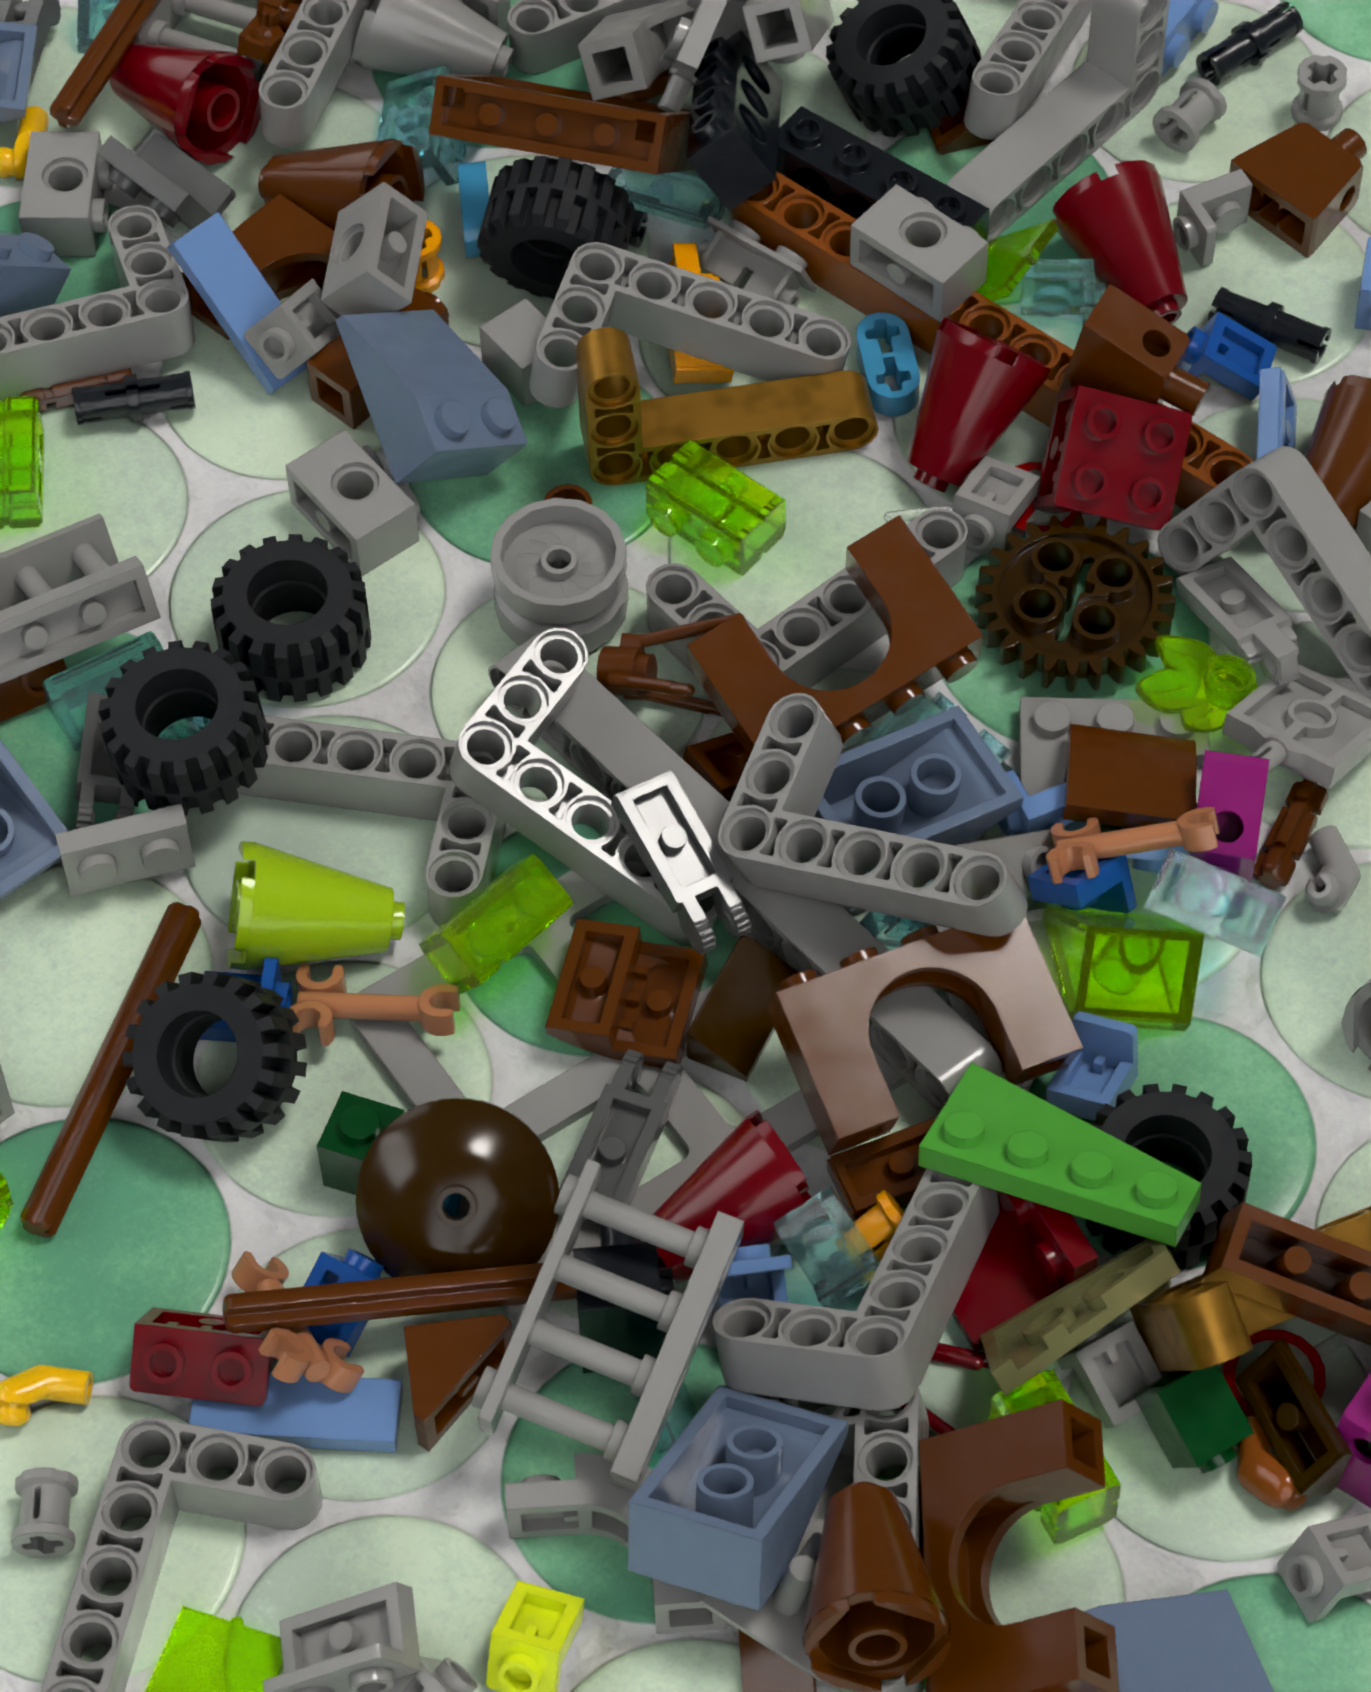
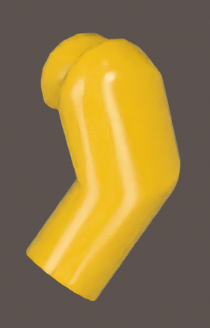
M37 106L28 107L25 118L20 119L14 148L0 147L1 178L15 177L17 181L24 179L31 131H48L49 116L44 109Z
M35 1365L0 1381V1424L22 1426L31 1417L30 1404L44 1399L88 1405L93 1391V1372L48 1365Z

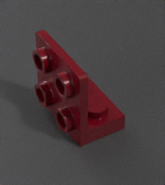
M1081 385L1058 391L1040 473L1039 488L1033 509L1055 515L1075 511L1159 532L1172 517L1192 423V415L1186 411Z
M999 1192V1215L952 1313V1317L972 1349L981 1350L984 1348L980 1337L981 1334L1097 1268L1098 1256L1071 1214Z

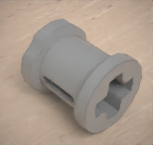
M1313 55L1305 58L1298 66L1297 84L1300 87V93L1293 100L1291 113L1296 123H1309L1318 131H1326L1335 127L1341 120L1343 106L1339 99V94L1346 87L1347 67L1342 61L1333 56Z
M1193 77L1190 81H1186L1180 88V97L1171 106L1161 107L1153 116L1152 124L1155 133L1167 147L1175 151H1190L1199 142L1202 129L1208 123H1214L1226 113L1227 105L1222 93L1217 90L1212 82L1200 77Z
M41 1467L25 1470L16 1477L15 1491L21 1497L19 1527L15 1528L11 1534V1546L15 1551L36 1558H55L72 1552L75 1547V1535L69 1529L70 1499L78 1493L79 1482L77 1477L71 1472Z

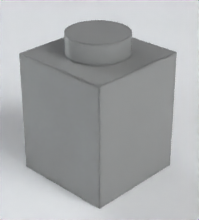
M527 298L479 327L482 362L525 407L536 401L529 389V379L537 340L546 320V317Z

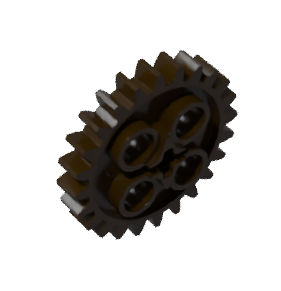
M1076 514L1072 527L1063 528L1060 520L1055 515L1050 517L1049 530L1044 532L1034 523L1028 522L1025 540L1009 532L1006 534L1005 550L992 547L989 554V566H981L979 569V582L975 589L974 608H977V627L985 629L984 645L986 648L1000 646L999 663L1001 665L1009 664L1017 659L1020 660L1019 677L1022 679L1032 674L1035 670L1042 672V687L1048 688L1057 676L1064 677L1068 692L1074 691L1078 678H1086L1093 690L1097 691L1100 689L1101 675L1108 674L1120 685L1124 683L1126 666L1142 673L1145 671L1146 655L1158 658L1161 654L1162 639L1170 638L1176 597L1172 596L1173 577L1163 575L1164 558L1153 557L1148 559L1150 542L1147 540L1132 546L1129 545L1130 528L1128 527L1122 528L1115 535L1106 533L1107 519L1101 518L1093 529L1085 528L1082 515ZM1088 563L1092 564L1086 575L1085 592L1078 596L1073 612L1072 626L1067 639L1059 642L1057 640L1064 628L1065 612L1071 609L1074 602L1077 582L1082 567Z

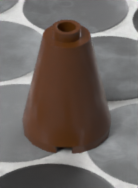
M385 139L277 154L262 168L258 179V190L265 204L280 193L335 231L338 212L383 182H386L412 202L414 200L424 202V172L418 152L413 146L403 145V141L396 139Z
M1348 375L1343 376L1339 385H1336L1334 381L1326 391L1305 458L1353 529L1357 527L1360 509L1371 501V378Z
M871 1482L852 1483L835 1493L828 1501L803 1634V1647L805 1655L807 1654L810 1658L811 1670L819 1679L840 1689L859 1692L882 1691L881 1680L896 1678L902 1675L905 1677V1686L921 1682L942 1666L951 1651L948 1618L898 1499L889 1489Z

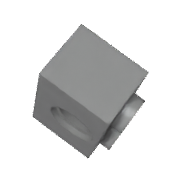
M31 131L18 218L22 233L31 232L47 239L54 246L53 253L57 256L95 257L98 233H107L108 202L106 198H103L104 190H113L114 183L107 178L113 168L97 154V151L102 146L100 132Z
M386 182L381 183L340 210L337 216L320 302L339 315L398 312L412 303L428 212Z
M897 184L851 224L850 265L939 322H942L943 317H948L986 282L988 241L981 238L974 229L962 226L935 209L928 200L916 197Z
M345 430L285 465L290 500L293 506L333 548L339 546L348 553L349 563L356 562L362 576L420 541L417 522L420 506L414 493L405 483L396 484L385 473L377 454L367 445L360 447Z

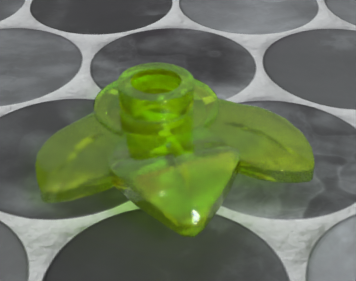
M1160 635L1156 637L1154 643L1165 668L1140 680L1136 685L1135 691L1154 710L1166 714L1180 713L1181 724L1186 731L1210 733L1222 729L1226 713L1257 689L1258 686L1256 673L1246 660L1230 654L1217 655L1209 645L1196 639Z

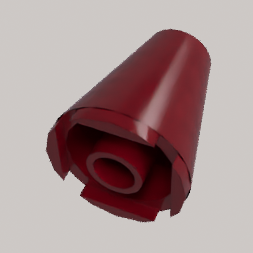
M133 43L109 79L110 86L118 97L180 150L194 160L208 165L225 163L234 156L228 154V152L239 142L247 145L254 136L261 119L259 103L260 81L255 79L252 70L256 66L251 60L241 57L235 52Z
M1145 160L1124 161L1114 164L1119 174L1102 181L1097 171L1084 177L1070 187L1054 204L1052 211L1056 219L1052 220L1056 231L1105 289H1107L1109 284L1117 287L1173 324L1181 317V309L1186 305L1188 296L1162 178L1155 165Z
M943 317L937 329L907 460L911 465L917 467L913 476L914 479L944 493L949 484L958 487L963 485L982 459L991 451L1046 382L1051 368L1047 367L1046 364L998 339L993 340L977 333L978 330L947 317Z
M759 1110L748 1115L652 1214L696 1232L698 1226L710 1230L717 1212L720 1211L744 1221L743 1238L739 1247L770 1244V1249L818 1232L831 1224V1219L820 1199L817 1197L813 1200L808 1193L809 1187L806 1183V1176L767 1120H763ZM657 1247L658 1268L672 1267L673 1279L676 1284L689 1280L694 1269L683 1265L685 1258Z

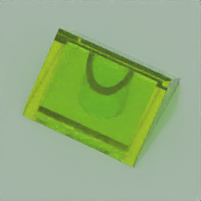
M1056 907L1046 908L1042 915L1062 999L1071 1021L1078 1011L1133 1024L1136 1028L1173 1031L1187 1030L1191 1025L1204 933L1163 915L1070 910Z

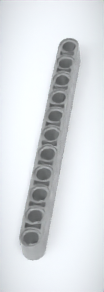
M542 632L537 633L489 667L488 674L494 689ZM546 660L542 662L548 670L554 673L568 672L557 661ZM584 669L573 697L542 734L541 738L593 787L611 801L616 794L671 770L734 878L732 885L740 897L743 907L746 908L747 914H749L752 927L749 933L762 946L800 973L814 969L818 977L840 969V961L857 951L870 947H876L879 954L890 951L840 904L757 887L749 883L719 845V827L730 802ZM519 705L508 706L520 718L527 719L532 717L531 713L524 707ZM913 986L897 990L881 999L872 1008L869 1019L871 1048L940 1112L971 1062L1001 1077L1003 1073L1002 1064L993 1047L930 987Z

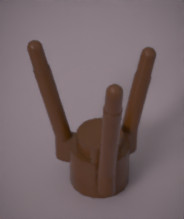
M736 614L644 634L622 633L620 646H603L597 662V680L613 695L624 696V699L646 700L723 717L712 701L692 697L695 693L693 685L658 679L656 657L654 654H646L644 650L645 647L704 635Z

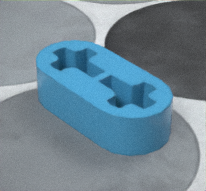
M486 161L457 163L466 259L480 257L481 249L477 247V240L489 199Z
M882 312L868 315L860 321L857 327L856 357L860 374L865 377L873 409L887 417H898L908 414L916 407L919 401L920 373L909 329L905 321L897 315ZM878 338H885L887 345H890V352L881 353ZM894 375L898 391L890 390L889 385L885 384V376Z

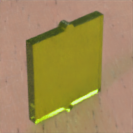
M1046 221L994 238L988 246L986 282L976 292L991 301L1008 297L1029 268L1039 260L1038 256L1058 231L1059 227L1054 221Z
M182 1606L145 1692H264L263 1681L280 1675L283 1670L281 1637L247 1627L241 1617H234L229 1621Z

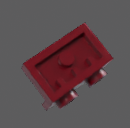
M152 1307L134 1323L129 1387L134 1392L262 1406L268 1398L270 1366L275 1358L261 1355L258 1349L270 1330L233 1334L225 1328L223 1315Z

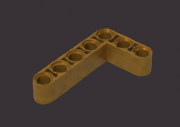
M601 327L586 333L577 342L576 363L580 428L591 477L599 484L607 486L623 485L850 451L871 443L879 430L866 379L859 372L852 370L835 371L641 400L640 385L631 344L625 332L613 327Z
M1371 1206L1314 1228V1230L1371 1252ZM1203 1274L1168 1288L1164 1293L1151 1301L1135 1304L1129 1308L1138 1332L1159 1371L1201 1370L1238 1357L1254 1348L1249 1337L1250 1335L1296 1316L1232 1292L1226 1280L1214 1282L1201 1280Z

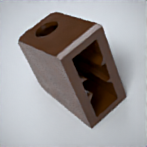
M1297 123L1231 160L1229 173L1242 168L1253 184L1248 216L1304 257L1309 258L1355 206L1359 198L1364 168L1360 160L1366 155L1367 147L1363 138L1350 128L1343 129L1330 139L1309 123Z
M1109 284L1082 327L1059 391L1081 385L1157 405H1162L1163 401L1194 416L1211 384L1180 368L1191 342L1185 332L1117 287Z

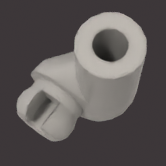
M1331 825L1318 829L1309 837V844L1322 867L1313 881L1311 879L1308 880L1305 890L1312 907L1317 911L1333 913L1346 906L1361 877L1360 870L1336 826Z

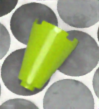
M240 842L238 848L243 860H249V862H235L228 932L236 933L234 950L227 949L228 969L243 971L263 968L265 957L278 958L280 966L383 953L387 952L390 940H401L405 919V903L394 901L393 888L257 842Z

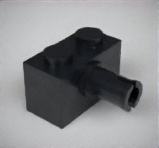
M597 1223L600 1231V1246L573 1249L574 1258L666 1295H670L671 1291L674 1290L672 1267L658 1268L657 1246L647 1242L641 1243V1240ZM576 1289L581 1336L643 1360L645 1354L655 1358L658 1357L667 1333L657 1329V1321ZM583 1367V1374L596 1373L595 1371Z

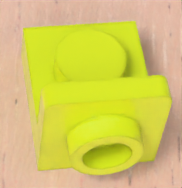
M517 1580L491 1632L486 1676L487 1687L499 1692H558L561 1665L583 1620L585 1598Z

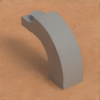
M574 1453L575 1479L561 1480L554 1475L538 1474L529 1476L520 1483H505L509 1538L591 1534L615 1540L628 1548L629 1500L635 1493L611 1483L610 1470L613 1463L604 1460V1454ZM649 1467L647 1468L642 1483L646 1480V1478L653 1471V1469ZM650 1577L654 1594L656 1634L727 1629V1621L699 1604L705 1594L680 1586L669 1585Z

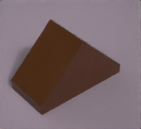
M502 1314L404 1326L418 1445L428 1452L472 1403L476 1388L486 1367L490 1366L497 1370L499 1369L513 1336L512 1321Z

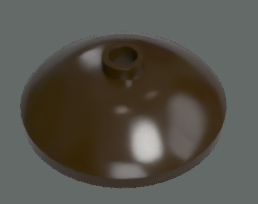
M464 1097L441 1098L417 1105L404 1112L386 1126L375 1139L365 1156L359 1172L356 1187V1214L361 1234L370 1253L377 1263L385 1266L383 1270L392 1278L534 1264L540 1260L546 1251L557 1224L558 1214L554 1213V1208L559 1196L558 1179L552 1159L538 1135L518 1116L507 1109L484 1100ZM453 1193L464 1195L470 1204L468 1212L460 1217L449 1215L443 1207V1201L448 1195Z

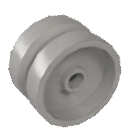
M551 498L529 503L505 519L494 535L490 555L491 571L494 580V605L501 629L518 646L537 633L555 627L566 628L577 633L585 642L588 652L595 650L612 639L626 619L629 600L628 579L626 576L627 550L619 525L604 510L582 500Z

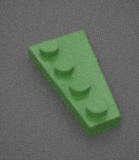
M973 1062L970 1063L919 1145L918 1166L1174 1247L1178 1244L1200 1203L1201 1182Z

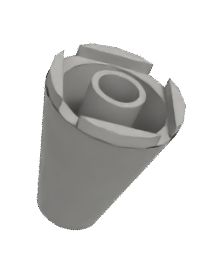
M374 0L370 10L365 9L354 43L352 60H354V64L364 69L437 79V75L488 74L505 77L515 49L506 46L508 40L506 32L459 0Z

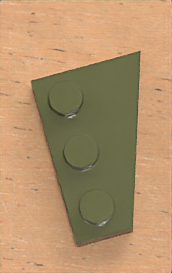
M1147 1238L981 1334L980 1337L991 1374L1004 1395L1006 1396L1135 1304L1146 1303L1164 1293L1171 1286L1170 1279L1180 1273L1166 1244Z

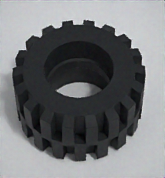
M857 0L859 4L853 9L847 7L839 16L842 24L833 26L829 38L832 44L826 46V58L830 63L828 69L859 122L863 121L866 128L873 132L881 129L885 136L896 137L900 131H904L908 137L918 135L920 128L928 126L932 130L940 126L939 120L947 115L954 117L961 110L959 103L962 100H968L973 71L982 57L976 40L956 2H953V0ZM910 55V56L907 57L906 59H904V60L898 62L900 59H902V58H904V57Z
M535 156L534 160L526 158L515 160L513 166L505 165L499 170L498 176L494 178L477 240V247L481 249L480 257L484 263L491 266L490 271L497 277L506 279L508 281L507 284L517 289L530 292L529 294L538 297H550L554 300L572 255L578 247L586 243L600 242L627 250L635 220L634 203L628 201L630 195L624 188L616 186V180L609 175L601 174L595 171V167L585 163L572 162V159L562 157L552 159L548 156Z
M289 534L288 540L277 541L276 536L264 538L263 546L258 548L249 544L239 550L240 559L238 561L228 559L222 566L223 577L215 578L212 586L213 598L210 599L218 649L221 647L232 653L235 663L241 661L246 666L251 680H254L257 693H260L262 690L267 691L268 700L281 702L284 695L293 696L294 702L308 701L307 694L318 692L320 697L333 692L332 684L338 682L345 685L353 678L352 667L362 668L367 659L366 648L371 646L370 619L365 582L362 581L361 570L356 562L349 563L347 552L339 546L328 550L327 540L314 537L311 542L303 541L302 534ZM300 611L315 614L311 618L295 624L283 625L268 622L274 617L288 612Z
M182 640L168 642V649L159 652L156 651L155 646L143 650L144 658L137 663L132 659L126 661L120 666L123 676L121 678L111 677L107 683L105 691L108 698L100 700L98 712L102 721L99 723L102 738L116 776L121 785L125 784L128 795L137 803L145 799L150 810L182 804L185 816H188L189 808L199 807L201 814L215 811L213 803L223 799L228 805L238 799L237 789L240 786L250 788L258 779L255 768H264L268 758L265 746L270 744L269 731L254 680H251L246 666L241 661L235 663L232 653L221 647L212 653L207 642L195 641L192 648H186L183 646ZM189 717L212 719L205 728L189 737L181 739H163L158 737L166 727L178 720Z
M205 971L204 974L195 972L178 975L179 984L165 981L157 986L155 991L159 999L157 1001L143 999L136 1009L143 1016L140 1024L129 1023L125 1037L134 1039L132 1051H122L123 1066L132 1067L134 1071V1076L125 1080L130 1094L144 1096L137 1105L146 1117L159 1118L156 1126L167 1132L179 1133L181 1137L218 1142H239V1137L252 1139L264 1133L262 1123L277 1125L286 1116L280 1108L283 1102L295 1104L301 1092L292 1087L295 1076L305 1077L307 1063L297 1061V1051L307 1049L305 1034L292 1032L291 1028L299 1022V1019L293 1009L280 1006L284 998L274 990L262 988L261 983L211 971ZM224 1020L236 1038L238 1048L237 1063L228 1082L220 1090L208 1095L202 1089L195 1076L193 1065L194 1052L202 1034L214 1023Z
M1158 1083L1143 1085L1142 1095L1135 1096L1129 1089L1117 1095L1115 1107L1105 1103L1096 1113L1095 1124L1091 1125L1161 1162H1169L1184 1168L1197 1181L1201 1182L1200 1203L1176 1247L1166 1244L1174 1260H1180L1184 1268L1198 1265L1200 1252L1203 1251L1206 1255H1210L1223 1215L1242 1202L1246 1203L1252 1169V1152H1247L1249 1139L1243 1127L1233 1128L1235 1115L1226 1106L1217 1111L1212 1108L1214 1097L1202 1091L1196 1098L1186 1095L1187 1086L1172 1084L1171 1092H1160ZM1086 1219L1085 1226L1092 1236L1104 1234L1102 1247L1112 1255H1115L1121 1249L1127 1251L1147 1239Z

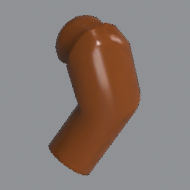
M1246 1416L1254 1433L1238 1443L1237 1451L1239 1454L1237 1455L1236 1474L1240 1485L1264 1504L1274 1509L1281 1507L1288 1511L1299 1509L1305 1504L1309 1495H1300L1287 1468L1283 1465L1280 1458L1272 1453L1273 1446L1255 1416Z

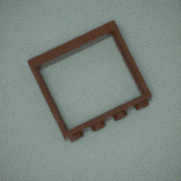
M488 74L437 75L428 132L430 135L656 175L693 170V167L686 160L691 110L681 108L679 112H666L657 107L658 104L614 96L593 101L591 92Z

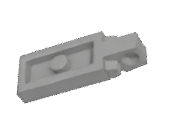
M1231 556L1176 579L1177 596L1238 659H1242L1244 664L1249 666L1259 661L1264 675L1271 678L1278 686L1301 678L1297 661L1299 648L1297 647V636L1292 630L1291 617Z

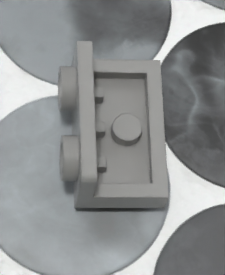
M182 804L55 834L71 897L195 867Z
M394 1582L280 1620L284 1674L264 1680L263 1690L264 1692H385L394 1687V1679L421 1671L412 1587Z

